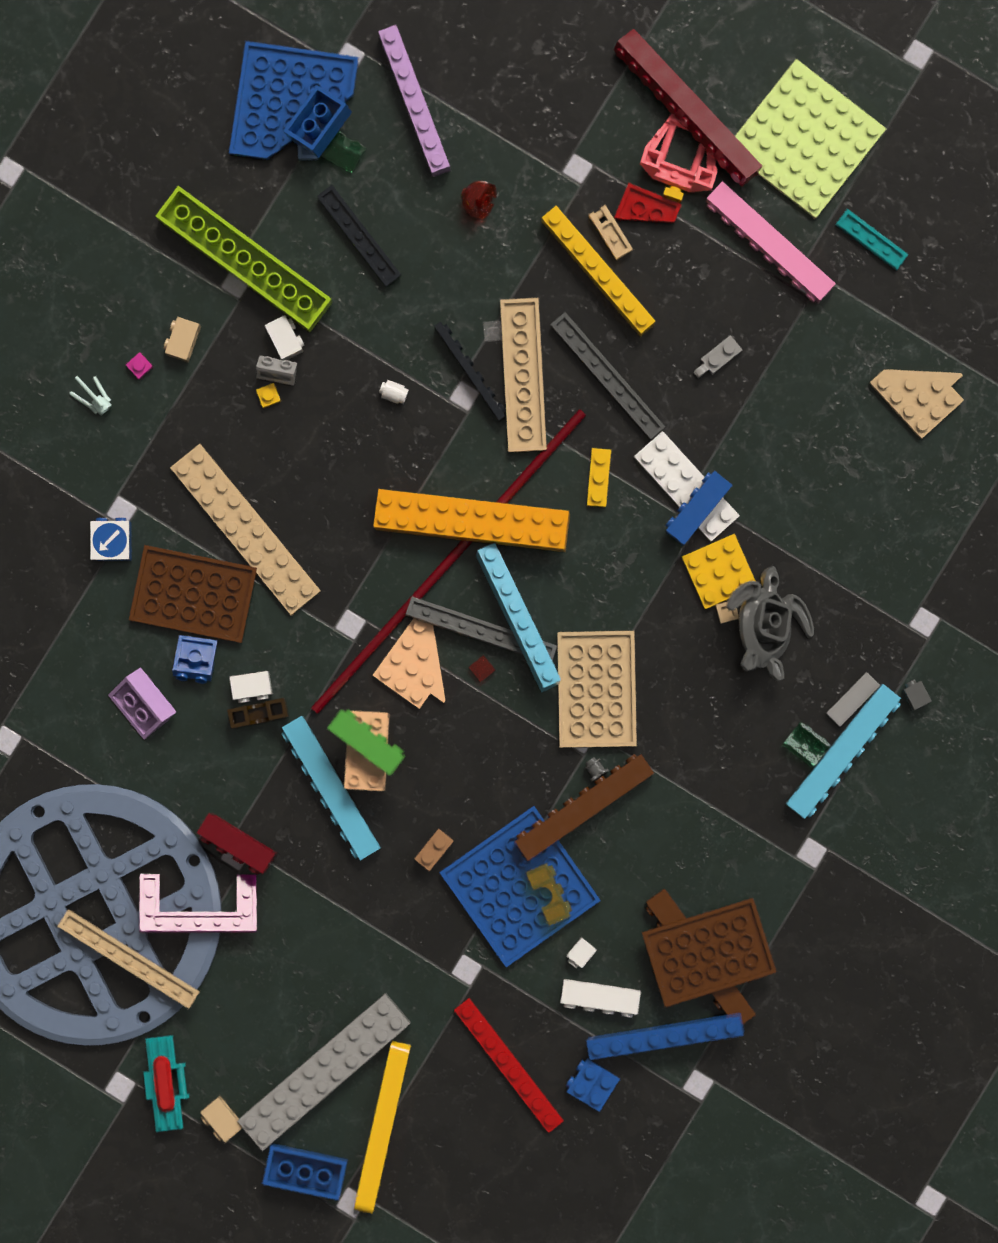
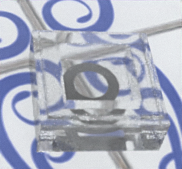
M501 321L483 322L485 342L502 341Z

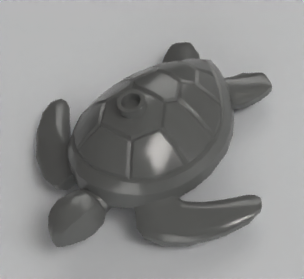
M771 566L761 573V584L757 581H748L742 583L734 590L728 599L727 609L733 611L741 605L739 632L746 652L741 663L742 668L745 671H749L756 667L763 668L767 666L771 677L775 681L784 679V669L778 659L785 652L790 642L791 616L798 621L808 638H812L814 635V625L809 610L801 598L794 594H788L781 599L777 594L779 575L776 568Z

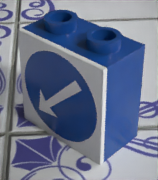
M96 518V521H90L92 561H132L130 521H126V518H115V521H107V518Z

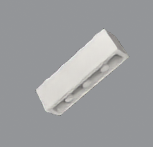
M564 979L561 1003H564L566 1008L575 1009L577 1005L583 1006V1010L595 1011V1008L603 1009L602 1013L614 1014V1011L622 1012L621 1016L633 1017V1014H638L641 991Z

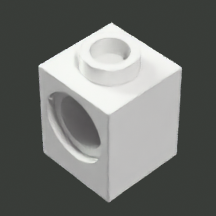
M581 937L567 954L569 957L568 962L575 968L578 966L583 968L596 949Z

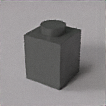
M914 679L906 683V688L902 690L912 710H916L932 701L922 681L916 682Z

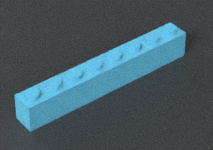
M493 543L479 549L476 554L477 560L541 692L559 685L561 678L496 544Z
M881 684L786 802V805L803 819L807 816L810 818L817 810L815 805L819 801L822 803L829 795L827 790L831 786L834 788L841 780L839 775L843 771L846 773L853 765L851 760L855 756L858 758L865 750L863 745L867 741L870 743L877 735L875 730L879 726L882 728L888 721L887 715L891 711L894 713L898 709L901 698L884 684Z
M300 716L283 726L282 736L286 742L290 741L294 747L291 751L295 758H300L303 762V765H301L302 770L306 776L310 774L313 779L310 782L316 792L320 791L323 796L320 800L326 809L330 808L333 813L330 817L334 824H339L343 830L340 834L344 841L347 842L349 840L352 846L350 851L354 858L359 857L362 860L379 850L381 847L348 791L344 788L342 781L304 717Z

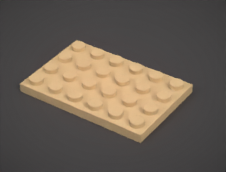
M634 631L557 632L558 674L561 678L558 685L560 748L637 746Z

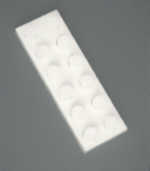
M663 431L634 456L679 507L684 502L688 504L692 499L690 494L696 487L700 489L704 484L702 482L704 476ZM722 498L698 528L712 541L740 515Z

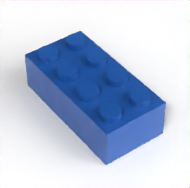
M272 1143L263 1184L339 1200L348 1159Z

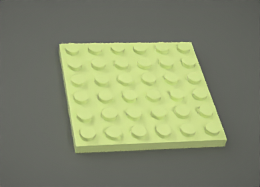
M796 59L735 137L761 163L762 168L758 175L816 219L881 137L886 128Z

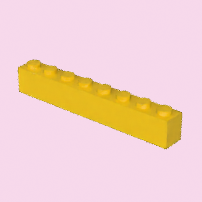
M557 206L542 217L541 222L639 336H642L655 325L656 321Z

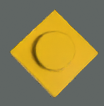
M674 186L666 187L663 193V197L677 203H681L684 195L681 189Z
M274 383L256 390L263 408L281 402Z

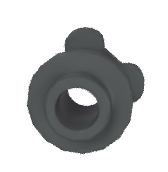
M593 757L585 763L587 767L584 769L588 770L592 776L591 782L609 771L608 768L604 769L600 763V758L596 760Z

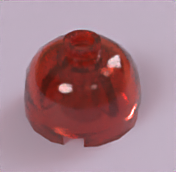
M478 180L464 188L461 198L462 206L466 213L479 220L480 218L485 219L494 204L490 203L493 197L496 198V186L489 182Z

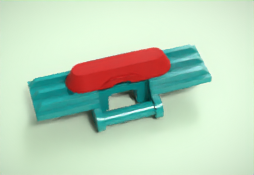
M173 1035L147 1038L146 1047L149 1071H144L143 1077L146 1099L153 1100L156 1132L183 1129L180 1099L189 1098L184 1072L186 1063H176ZM171 1069L177 1070L179 1094L174 1095Z

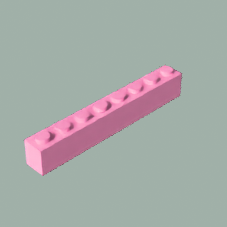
M721 182L707 197V207L714 213L717 211L722 216L721 220L728 226L731 224L736 228L735 232L741 238L746 237L750 241L749 245L754 250H760L764 254L763 257L766 261L777 265V270L786 277L788 275L796 288H802L807 292L806 296L812 302L816 301L819 303L835 286V282L724 182Z

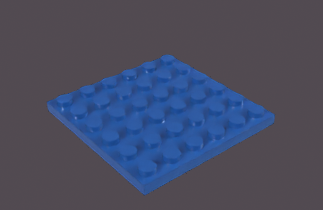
M535 806L440 872L505 967L515 962L601 901L559 840L527 862L513 843L517 840L515 836L524 830L526 833L533 829L531 825L540 819L544 822Z

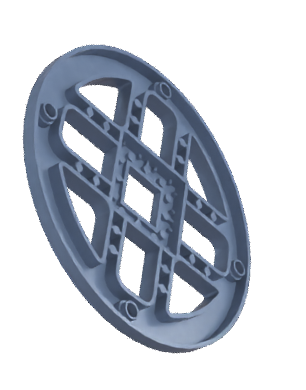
M99 784L63 787L44 793L19 806L0 822V874L14 851L35 891V897L29 904L0 918V941L45 918L61 952L20 974L11 973L0 955V1009L18 1024L38 1035L51 1040L76 1045H105L135 1038L151 1031L177 1013L184 1005L147 983L150 989L148 998L127 1009L119 1007L95 963V960L104 955L59 928L58 925L67 912V905L99 889L116 921L115 924L102 931L123 944H127L128 947L163 968L148 939V933H140V911H138L121 877L163 855H171L176 860L184 876L185 884L179 891L159 900V912H181L188 907L192 908V912H222L220 889L215 870L207 852L192 830L175 813L148 796L125 788ZM38 806L44 808L45 813L42 817H37L34 813L35 808ZM97 813L120 817L141 826L154 834L155 837L123 855L111 859L102 850L85 814ZM57 820H61L66 824L88 868L56 885L34 843L33 837L39 829ZM193 855L198 856L200 859V863L197 866H192L189 863V859ZM190 933L182 959L173 975L198 989L215 957L220 933ZM66 971H73L82 982L98 1016L78 1015L60 1011L29 995L28 992ZM142 1012H147L150 1015V1020L146 1023L141 1022L139 1018Z

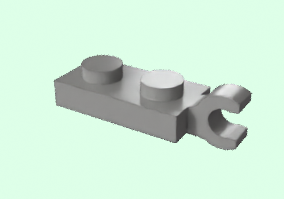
M730 335L700 359L703 365L697 368L694 374L697 378H700L708 370L711 374H714L742 351L741 347Z

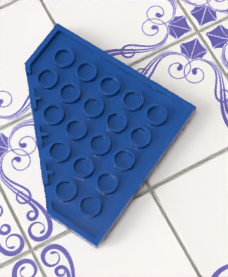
M246 41L229 154L268 160L292 142L283 130L316 85L343 102L349 100L354 95L359 57Z

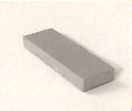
M866 672L826 714L840 727L881 685Z

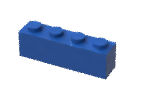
M716 471L712 474L707 473L702 480L704 483L702 487L694 489L690 494L692 499L689 503L684 502L677 510L680 514L676 519L672 517L665 525L668 528L665 532L682 546L685 545L732 487V484Z

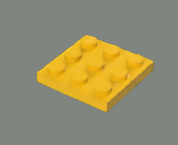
M735 534L682 556L704 609L728 600L733 591L742 583L755 581Z

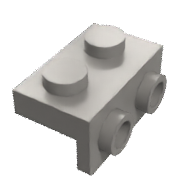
M259 356L256 366V378L294 385L297 363L268 356Z

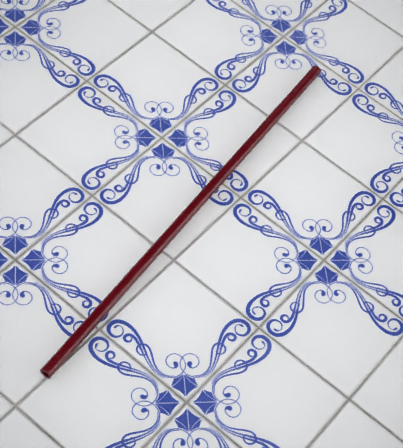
M579 409L547 444V450H542L496 503L507 504L585 418L586 414ZM461 540L411 597L422 599L473 541ZM411 597L311 708L317 714L406 617Z

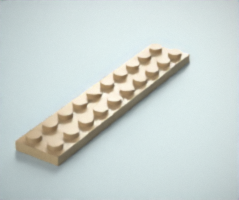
M201 444L197 445L170 467L250 566L257 568L256 573L290 615H293L321 592Z

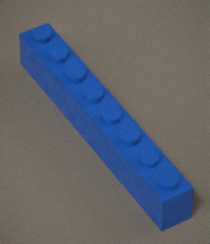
M741 1013L593 1036L587 1039L590 1060L742 1036L744 1028Z

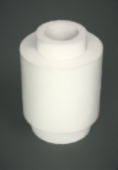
M388 380L387 383H382L379 393L382 394L381 398L396 404H404L409 390L405 389L403 385Z

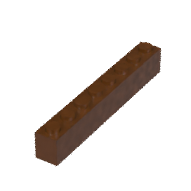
M642 754L639 756L632 755L625 760L627 764L622 768L620 765L616 766L610 771L611 775L609 777H600L594 782L596 786L591 789L587 786L579 792L580 797L575 800L570 798L563 803L564 808L559 811L554 809L548 813L547 816L549 818L544 822L540 819L531 825L533 828L531 831L526 833L524 830L515 836L517 840L513 843L526 862L653 775V770Z
M665 888L646 901L647 906L645 908L651 917L653 915L657 917L659 921L656 924L659 927L686 919ZM736 986L712 992L716 999L713 1002L719 1011L723 1009L727 1015L741 1013L743 1024L756 1015Z

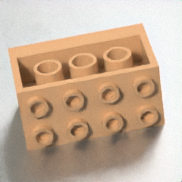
M351 711L357 716L355 720L359 723L366 722L372 727L371 732L375 735L380 733L388 739L389 713ZM347 743L344 788L385 791L386 772Z

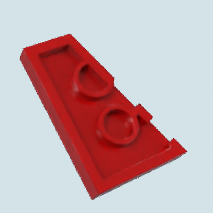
M628 183L614 219L674 223L682 204Z

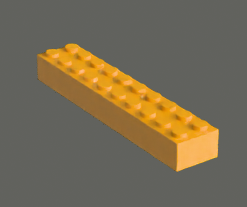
M378 489L373 527L379 531L565 552L570 513L565 510Z

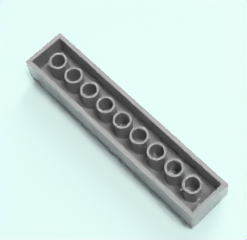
M385 993L239 1118L238 1123L263 1151L411 1022Z

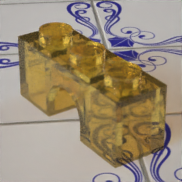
M545 863L527 871L526 874L533 890L546 887L552 892L551 902L541 907L549 926L570 917L569 912L572 909L568 900L564 902L561 896L564 894L561 884H556L553 878L557 876L553 866H548Z

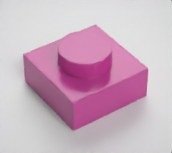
M140 352L126 364L139 380L153 368Z

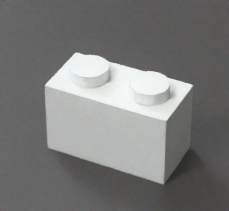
M284 315L265 325L282 360H288L303 352L301 347L304 346L300 335L295 336L293 330L296 327L291 318L287 320Z
M269 671L230 677L233 700H238V703L249 702V698L257 697V700L268 699V695L272 694Z

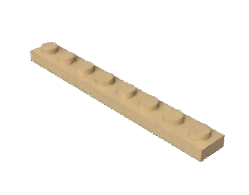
M67 910L58 925L59 928L187 1008L191 1007L200 992L70 910Z

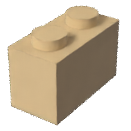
M177 317L176 321L173 320L170 327L171 337L170 339L167 338L164 344L166 355L189 363L201 328L200 324Z
M221 1096L200 1112L202 1114L201 1119L207 1126L211 1125L215 1131L213 1133L220 1141L223 1139L226 1142L243 1128L238 1123L239 1118Z

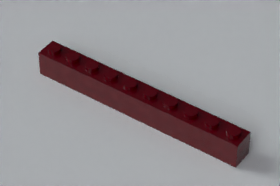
M632 29L617 41L613 49L617 57L622 59L629 69L641 79L642 83L654 93L655 97L663 102L668 111L678 118L681 125L692 133L694 139L705 147L707 153L718 161L719 165L731 175L736 183L742 187L759 173L762 168L761 163L635 29Z

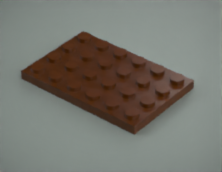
M144 545L129 620L242 643L257 568Z
M753 898L642 932L665 1007L776 973Z

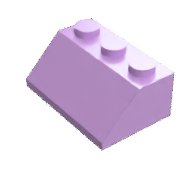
M141 667L125 677L108 695L143 739L150 736L176 713L172 705Z

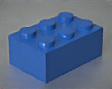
M316 85L283 132L290 140L319 158L352 111L346 103Z

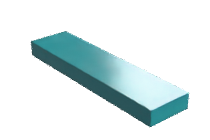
M848 209L836 223L837 227L895 270L899 268L908 256L906 252Z

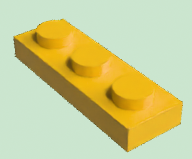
M592 448L587 506L606 507L611 450Z

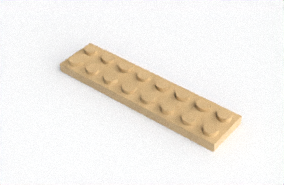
M538 298L500 300L508 453L547 450Z

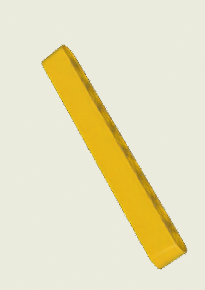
M395 1041L391 1042L354 1210L373 1214L411 1045Z

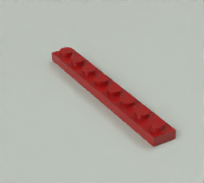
M468 998L456 1007L454 1011L549 1133L564 1121L472 1000Z

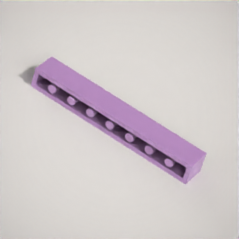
M394 25L378 31L432 177L450 171V165L397 26Z

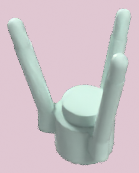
M78 376L75 377V380L93 398V405L73 392H70V395L90 408L95 414H104L112 406L109 403L111 399L106 395L97 377H93V380L103 397L100 395L97 397Z

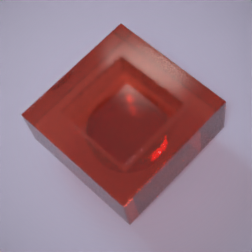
M484 655L469 666L480 682L495 671Z

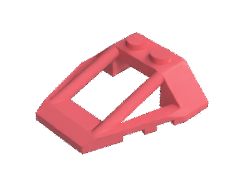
M671 114L651 141L645 146L640 165L654 180L687 192L712 190L717 175L715 158L708 153L707 167L703 168L700 166L706 150L701 143L690 171L665 162L676 127L688 130L681 125L674 114ZM666 133L660 151L655 150L657 145L663 138L664 134Z

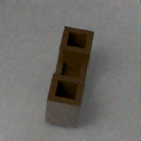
M286 698L227 710L231 729L289 717Z

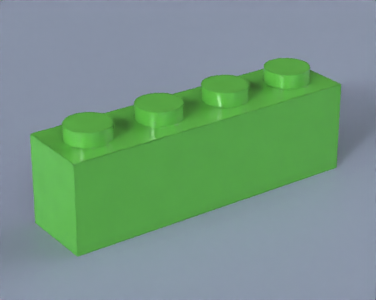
M349 709L346 712L341 710L328 729L391 776L404 759L402 755L404 751L395 744L393 747L386 743L388 739L380 733L375 735L371 732L372 727L366 722L359 723L355 720L357 716Z

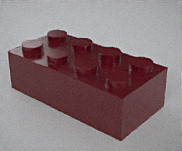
M214 813L207 815L197 831L200 835V840L207 844L214 843L217 845L215 849L223 854H232L234 861L241 865L245 862L249 865L248 869L257 875L266 873L277 855V852Z

